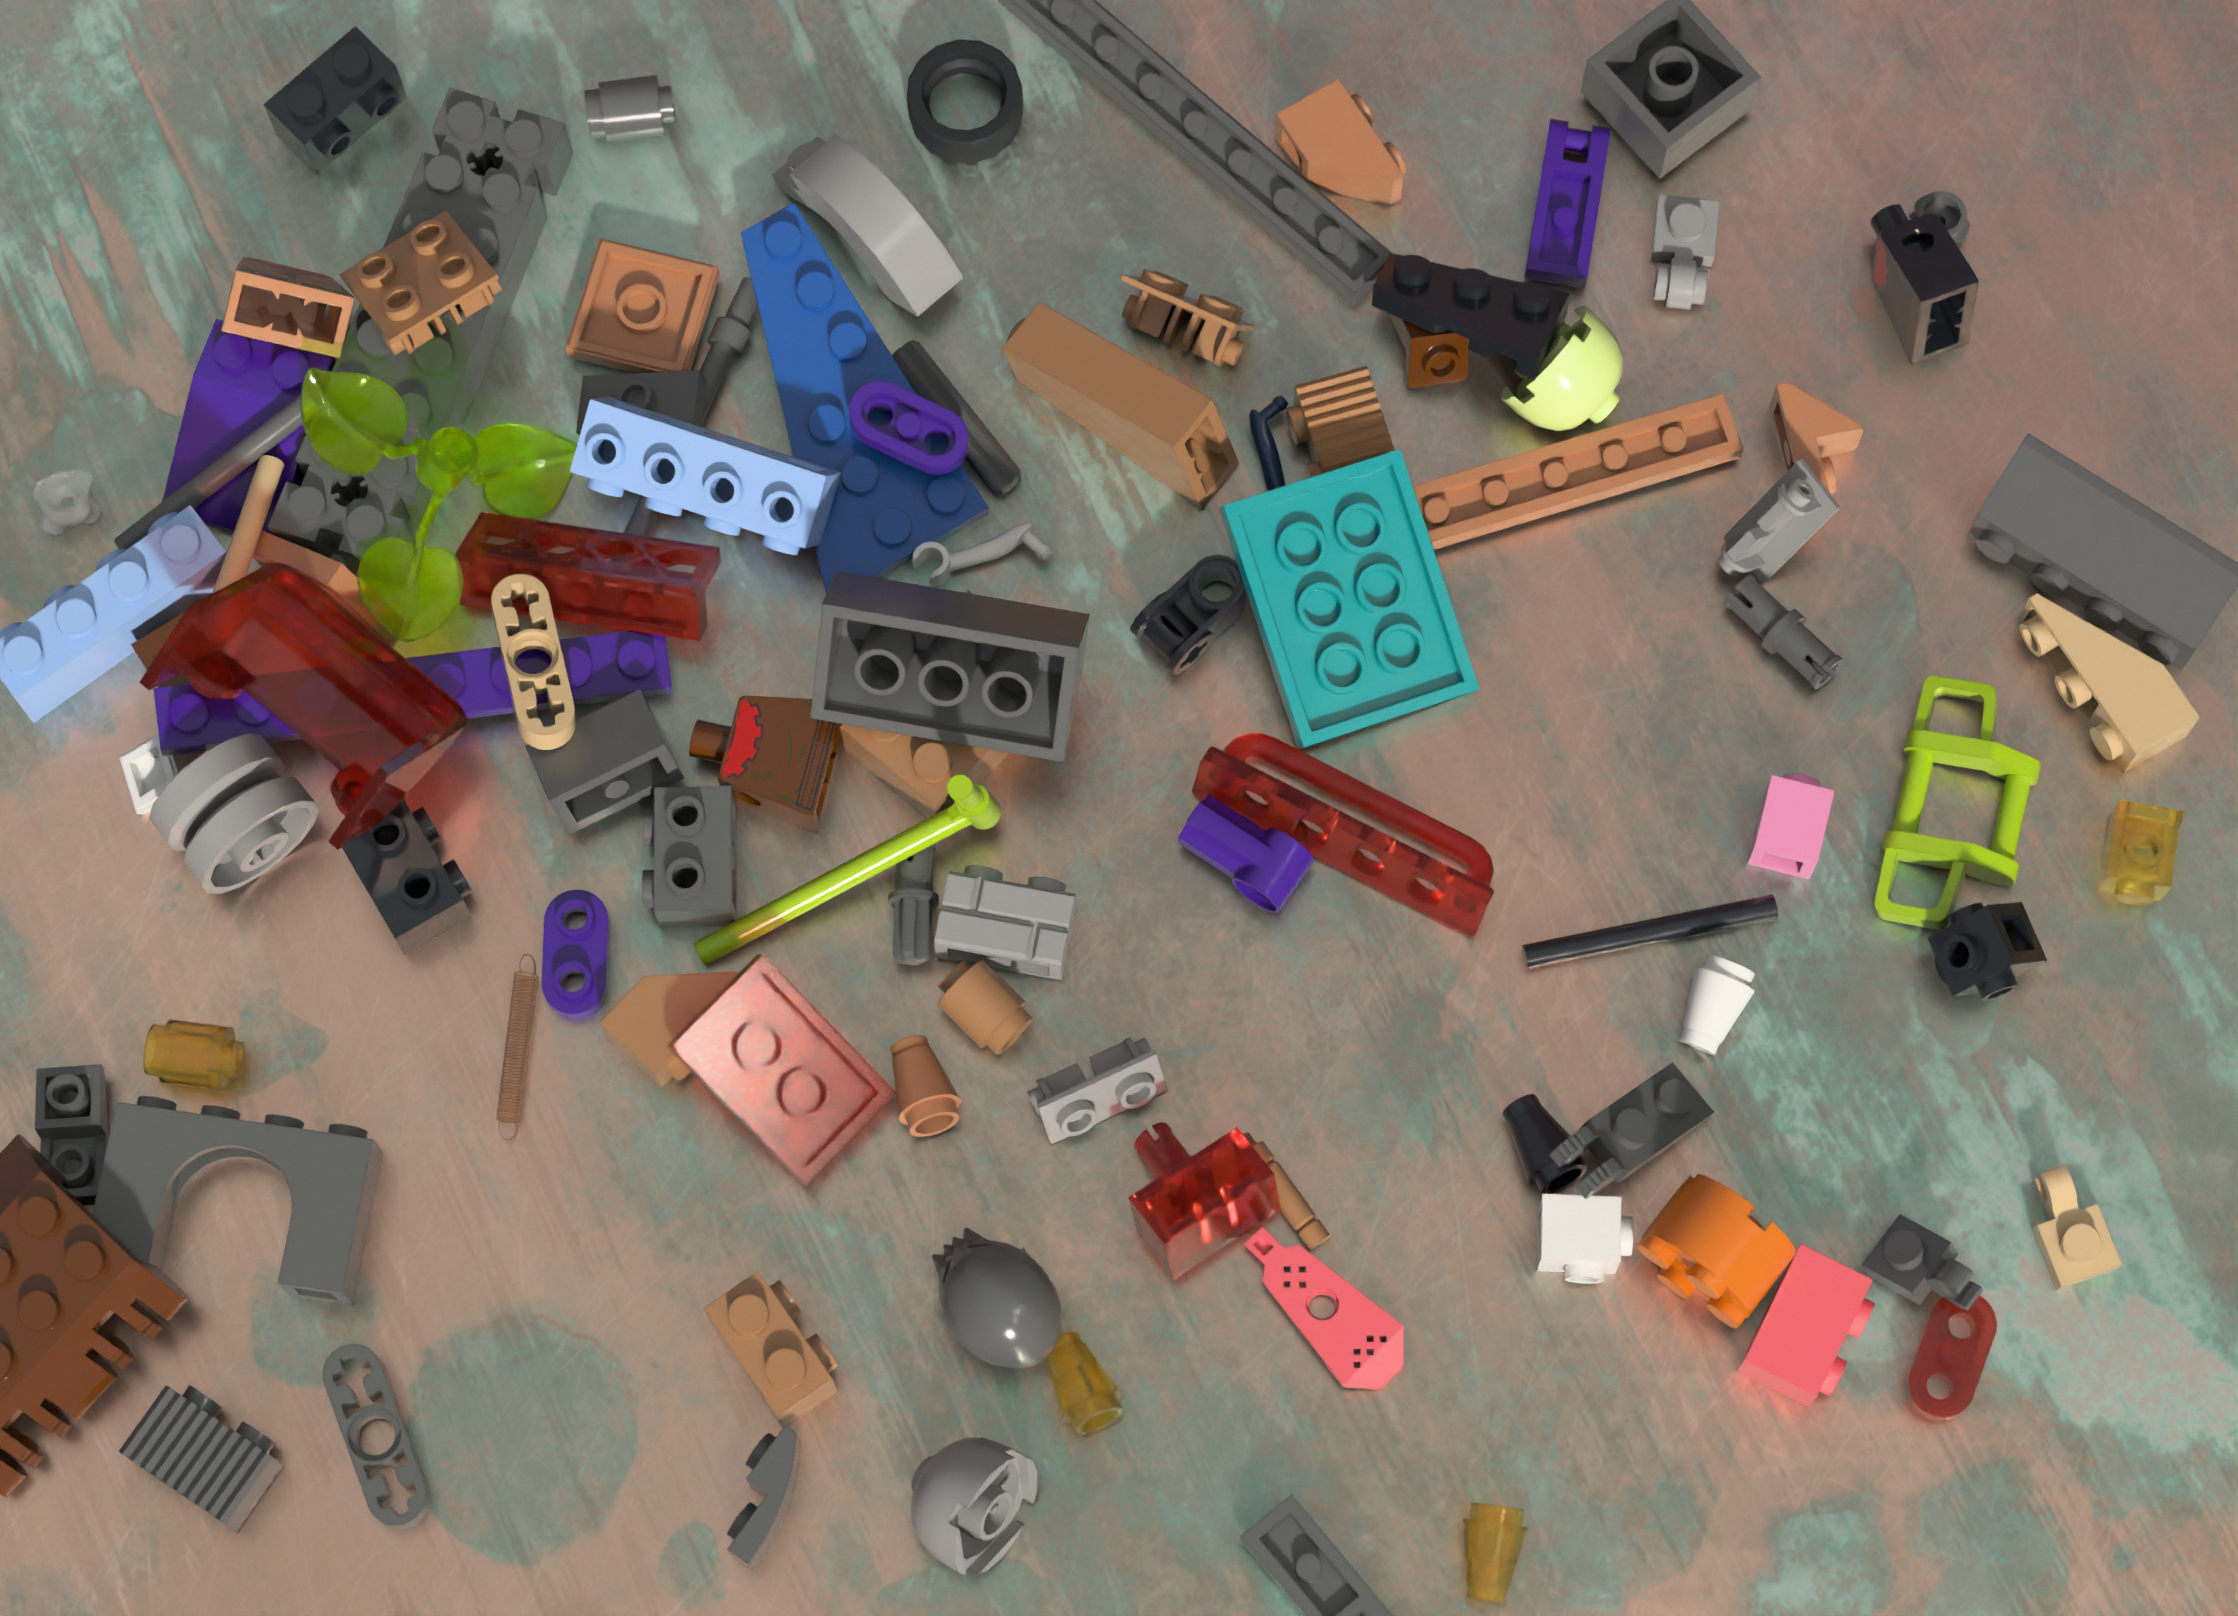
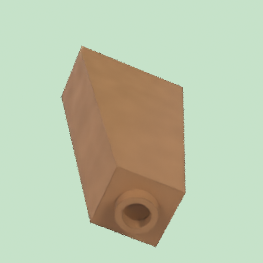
M1041 302L1036 305L1026 319L1019 321L1011 330L1002 350L1019 382L1193 505L1203 509L1239 464L1214 402L1206 395Z

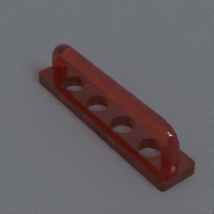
M1247 733L1236 737L1223 751L1211 746L1200 761L1192 788V793L1195 796L1204 800L1210 794L1265 831L1270 827L1288 834L1308 849L1314 857L1467 935L1474 936L1478 931L1494 895V890L1489 887L1494 874L1492 858L1485 847L1472 837L1275 737L1262 733ZM1251 758L1265 760L1460 859L1468 867L1467 875L1245 762ZM1246 791L1259 795L1267 804L1257 802ZM1303 820H1307L1309 822L1314 823L1315 825L1320 827L1324 833H1319L1317 831L1312 830L1303 822ZM1359 849L1371 852L1381 862L1369 859ZM1416 878L1428 881L1429 883L1433 884L1438 889V891H1433L1431 889L1426 888Z

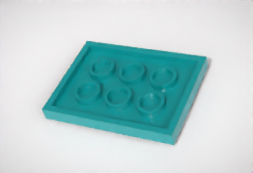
M1401 449L1229 503L1219 508L1298 749L1480 690Z

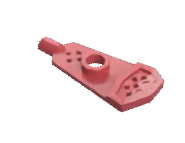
M1263 1226L1244 1243L1265 1265L1262 1283L1322 1358L1327 1368L1342 1387L1381 1390L1403 1368V1324L1302 1246L1283 1247ZM1284 1267H1290V1272H1284ZM1299 1267H1306V1272H1299ZM1284 1282H1290V1287H1284ZM1299 1282L1306 1283V1288H1299ZM1320 1295L1331 1298L1335 1304L1333 1314L1327 1318L1315 1317L1309 1309L1312 1299ZM1367 1337L1373 1338V1342H1367ZM1380 1338H1386V1342H1380ZM1354 1350H1360V1355H1354ZM1367 1350L1373 1351V1355H1367ZM1354 1363H1360V1368H1354Z

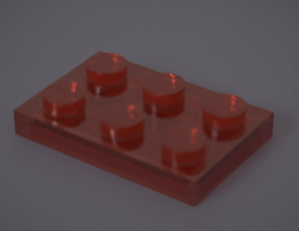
M757 954L666 1046L802 1185H807L896 1094V1091L764 954Z

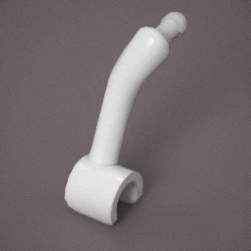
M1023 523L989 541L952 553H948L946 548L938 542L922 543L913 552L912 564L913 569H917L926 560L935 559L940 561L942 565L933 571L929 581L932 586H941L949 579L951 571L996 560L1008 554L1023 542L1036 554V557L1043 561L1050 557L1052 551L1050 547L1046 544L1044 545L1032 534L1034 526L1031 523Z

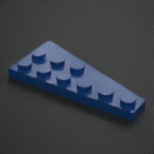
M791 203L741 232L742 244L777 385L792 455L795 458L841 472L821 544L814 546L825 594L828 592L836 571L882 578L911 561L913 552L922 543L930 541L941 543L989 514V507L962 464L947 474H927L862 443L854 435L849 422V404L854 393L860 387L873 381H888L915 394L916 392L795 203ZM876 410L869 416L870 422L876 426H885L893 418L885 410ZM935 436L927 440L925 446L932 453H942L948 448L949 444L944 438Z

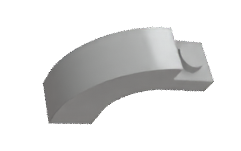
M833 135L827 141L816 137L811 142L797 147L789 155L787 162L772 174L784 194L817 212L847 240L868 267L887 299L917 317L964 278L941 241L909 200L868 158L839 136Z

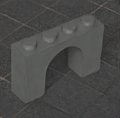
M139 1096L137 1105L116 1102L92 1215L141 1262L158 1266L163 1271L177 1204L186 1187L196 1176L209 1167L224 1161L234 1159L255 1160L268 1164L284 1175L291 1193L292 1212L278 1284L289 1296L354 1304L383 1152L375 1141L367 1138L368 1131L345 1124H330L328 1132L303 1129L304 1122L299 1119L274 1114L266 1115L264 1123L239 1120L240 1112L214 1105L202 1106L200 1114L177 1111V1104L175 1102L152 1096Z

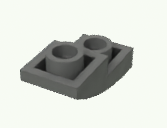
M102 1064L39 1068L36 1070L35 1130L41 1138L40 1153L66 1178L62 1186L83 1206L94 1205L109 1138L104 1068Z
M787 1425L783 1427L777 1437L767 1433L750 1454L746 1466L752 1469L746 1480L751 1489L764 1497L758 1507L751 1502L748 1503L736 1517L727 1533L729 1537L734 1539L727 1550L733 1559L753 1573H755L767 1555L780 1531L796 1486L800 1465L801 1441L797 1433Z

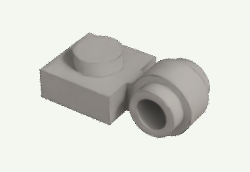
M1658 195L1651 260L1670 262V264L1658 263L1653 299L1665 301V307L1690 310L1692 304H1704L1708 268L1696 267V265L1712 267L1720 201Z

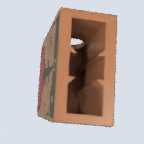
M243 257L235 269L221 331L340 358L354 296L332 277L251 257ZM327 304H328V305H329V311H328L327 319H326V321L324 322L325 310H326V306H327Z

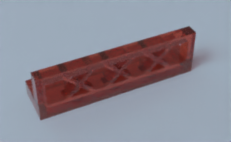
M486 512L479 514L455 553L460 605L492 610L491 597L495 586L502 579L510 575L527 574L539 579L545 585L549 594L554 619L694 641H700L707 629L705 591L721 563L720 547ZM490 536L515 540L502 545L486 543ZM559 546L575 549L562 554L546 552ZM619 555L635 558L622 563L606 561V559ZM679 564L696 567L693 573L666 569ZM524 598L512 600V607L515 608L517 614L529 615V606L525 603Z

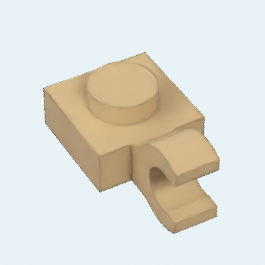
M2066 1165L2039 1174L2040 1177L2033 1179L2036 1192L2049 1221L2036 1225L2032 1230L2056 1290L2110 1272L2122 1266L2099 1205L2095 1204L2079 1210L2075 1186Z

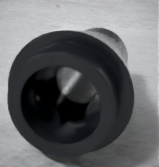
M1535 1094L1525 1095L1504 1109L1502 1116L1510 1128L1529 1185H1537L1542 1194H1554L1571 1186L1585 1174L1587 1166L1582 1159L1585 1151L1573 1162L1564 1164L1561 1167H1558L1550 1157L1551 1152L1571 1135L1541 1105Z

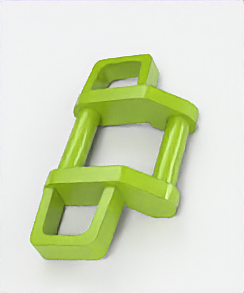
M1936 675L1929 676L1924 681L1913 729L1907 732L1903 752L1908 755V761L1892 830L1885 832L1880 851L1884 858L1875 897V908L1878 917L1882 920L1931 929H1943L1949 924L1947 916L1953 913L1966 874L1994 885L2008 887L2016 883L2019 863L2014 861L2029 789L2030 786L2038 782L2041 763L2033 757L1994 742L1998 701L1996 690L1990 684ZM1941 696H1949L1981 702L1984 705L1981 738L1976 739L1928 731L1936 699ZM1933 763L1987 771L1988 774L2005 780L1990 850L1970 842L1917 834ZM1898 861L1950 870L1942 897L1935 908L1925 909L1896 904L1890 901Z

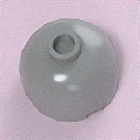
M984 1437L958 1440L942 1448L933 1457L926 1458L915 1471L911 1484L913 1490L911 1498L912 1525L924 1548L937 1560L960 1574L967 1575L966 1569L976 1574L989 1570L1003 1558L1019 1537L1025 1525L1020 1521H1012L1020 1509L1022 1499L1031 1504L1034 1503L1037 1493L1038 1471L1033 1460L1011 1447Z

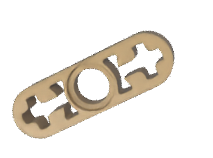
M510 575L502 579L495 586L492 592L491 603L493 621L518 731L522 739L534 748L541 750L556 749L571 739L575 731L576 720L574 701L549 594L545 585L531 575ZM513 599H525V603L529 606L531 629L520 631L517 612L512 607ZM530 649L542 650L552 659L550 666L545 671L537 674H528L521 671L516 666L515 661L522 652ZM547 692L550 712L555 716V725L543 727L541 720L537 718L538 710L535 695Z

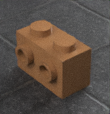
M757 1271L703 1308L710 1323L782 1428L785 1425L789 1426L838 1392L833 1378L829 1374L830 1371L838 1367L837 1362L817 1333L807 1340L804 1338L792 1320L801 1313V1310L780 1280L769 1286L761 1273Z

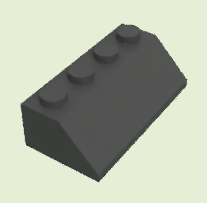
M2029 433L2020 444L1983 504L1967 535L1976 541L1978 549L1990 559L2003 564L2010 562L2029 574L2032 583L2041 591L2054 597H2066L2082 607L2087 618L2097 626L2109 631L2119 630L2138 642L2139 649L2147 656L2163 665L2173 664L2183 670L2238 586V562Z
M836 571L822 603L810 718L1064 762L1082 675L1090 614Z

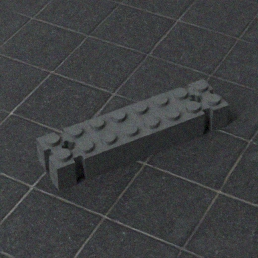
M450 87L432 128L439 153L435 156L422 152L383 248L412 231L418 224L430 220L446 210L499 277L497 281L502 291L493 296L495 303L483 307L467 318L459 305H455L463 321L459 325L454 323L447 311L439 315L447 331L442 335L438 333L431 321H429L427 324L434 338L414 349V352L409 355L405 350L395 356L393 355L381 335L383 333L363 306L359 304L343 343L340 358H337L321 396L320 403L323 409L313 416L296 457V461L304 476L302 485L285 483L268 524V529L272 535L328 558H331L333 553L340 555L347 568L356 577L396 590L415 547L407 528L410 518L423 523L426 520L546 223L547 214L542 202L541 193L544 192L557 196L573 156L565 123L518 109L513 122L500 118L495 101Z

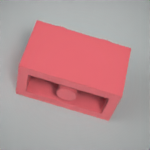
M1800 1244L1795 1256L1788 1264L1737 1372L1806 1407L1812 1404L1819 1392L1830 1397L1847 1364L1846 1360L1837 1356L1847 1333L1859 1338L1874 1308L1875 1302L1864 1298L1873 1279Z

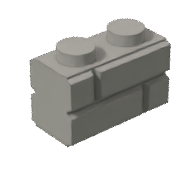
M968 865L965 867L964 873L949 871L934 939L937 958L959 962L966 960L970 964H976L983 959L992 968L1058 980L1063 979L1076 916L1077 904L1075 893L1065 892L1066 885L1063 882L1047 877H1029L1027 885L1003 881L1002 872L986 866Z

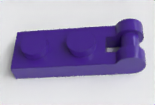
M1550 118L1524 279L1585 288L1611 128L1596 125L1592 126V131L1568 128L1569 121ZM1563 153L1587 155V163L1562 160Z

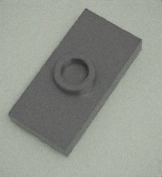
M700 370L583 376L576 433L580 436L590 399L607 396L702 427L707 379Z

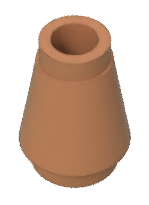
M914 1035L894 1043L890 1051L893 1058L892 1064L899 1121L902 1124L908 1125L910 1134L917 1137L935 1135L953 1127L960 1118L957 1108L961 1104V1099L933 1049L929 1046L927 1038L922 1035Z

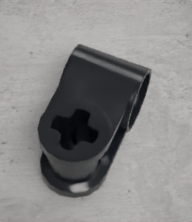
M1218 554L1203 558L1169 590L1153 599L1131 624L1130 631L1137 638L1145 636L1169 660L1167 668L1174 675L1182 673L1193 665L1209 648L1211 643L1237 621L1245 611L1247 596L1237 562L1228 556ZM1213 581L1227 582L1235 590L1229 598L1218 602L1208 600L1201 593L1203 588Z

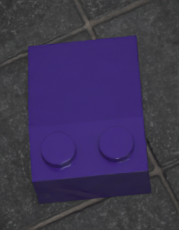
M216 319L193 374L162 501L306 389L310 390L320 401L335 365V358L221 331L223 321ZM312 418L264 454L280 459L284 463V467L262 531L271 534L268 524L285 483L302 485L304 476L296 461V457ZM259 459L194 509L206 526L234 533Z

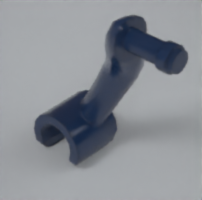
M1281 395L1275 397L1272 403L1262 411L1258 412L1252 409L1249 414L1250 430L1261 463L1267 491L1286 486L1278 449L1267 424L1270 419L1279 412H1283L1288 406V402Z

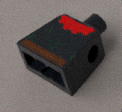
M1895 204L1883 208L1873 216L1870 222L1877 236L1872 278L1911 364L1968 344L1979 280L1938 215L1928 213L1911 220L1903 205Z

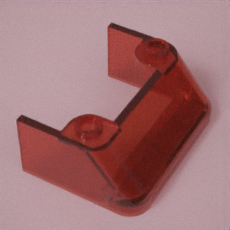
M270 563L189 605L139 682L145 688L151 690L183 673L189 678L193 688L208 698L231 699L247 692L340 770L330 784L331 794L335 799L337 808L345 815L328 841L337 850L382 822L453 745L467 724L466 713L455 699L306 574L283 563Z

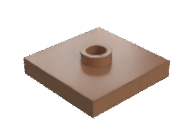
M600 238L565 347L567 357L630 373L691 371L719 280L718 266Z

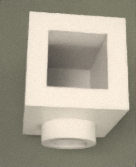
M1542 1194L1537 1207L1536 1271L1565 1272L1566 1281L1584 1284L1600 1283L1604 1281V1274H1615L1621 1262V1256H1631L1633 1246V1218L1621 1216L1622 1197L1590 1196L1585 1199L1582 1195Z

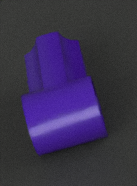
M1210 794L1196 806L1178 837L1180 845L1231 877L1233 885L1239 892L1256 905L1272 913H1278L1315 861L1309 850L1293 837L1275 828L1269 827L1265 831Z

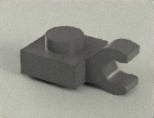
M1901 1214L1861 1264L1870 1278L1918 1305H1921L1932 1290L1959 1308L1968 1311L1983 1292L1981 1286L1970 1281L1974 1275L1972 1270L1955 1260L1958 1253L1950 1241Z

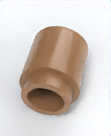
M983 959L973 966L966 960L961 961L938 985V988L944 993L938 1002V1006L980 1048L988 1046L996 1055L1006 1050L1033 1021V1018L1024 1010L1027 1002Z

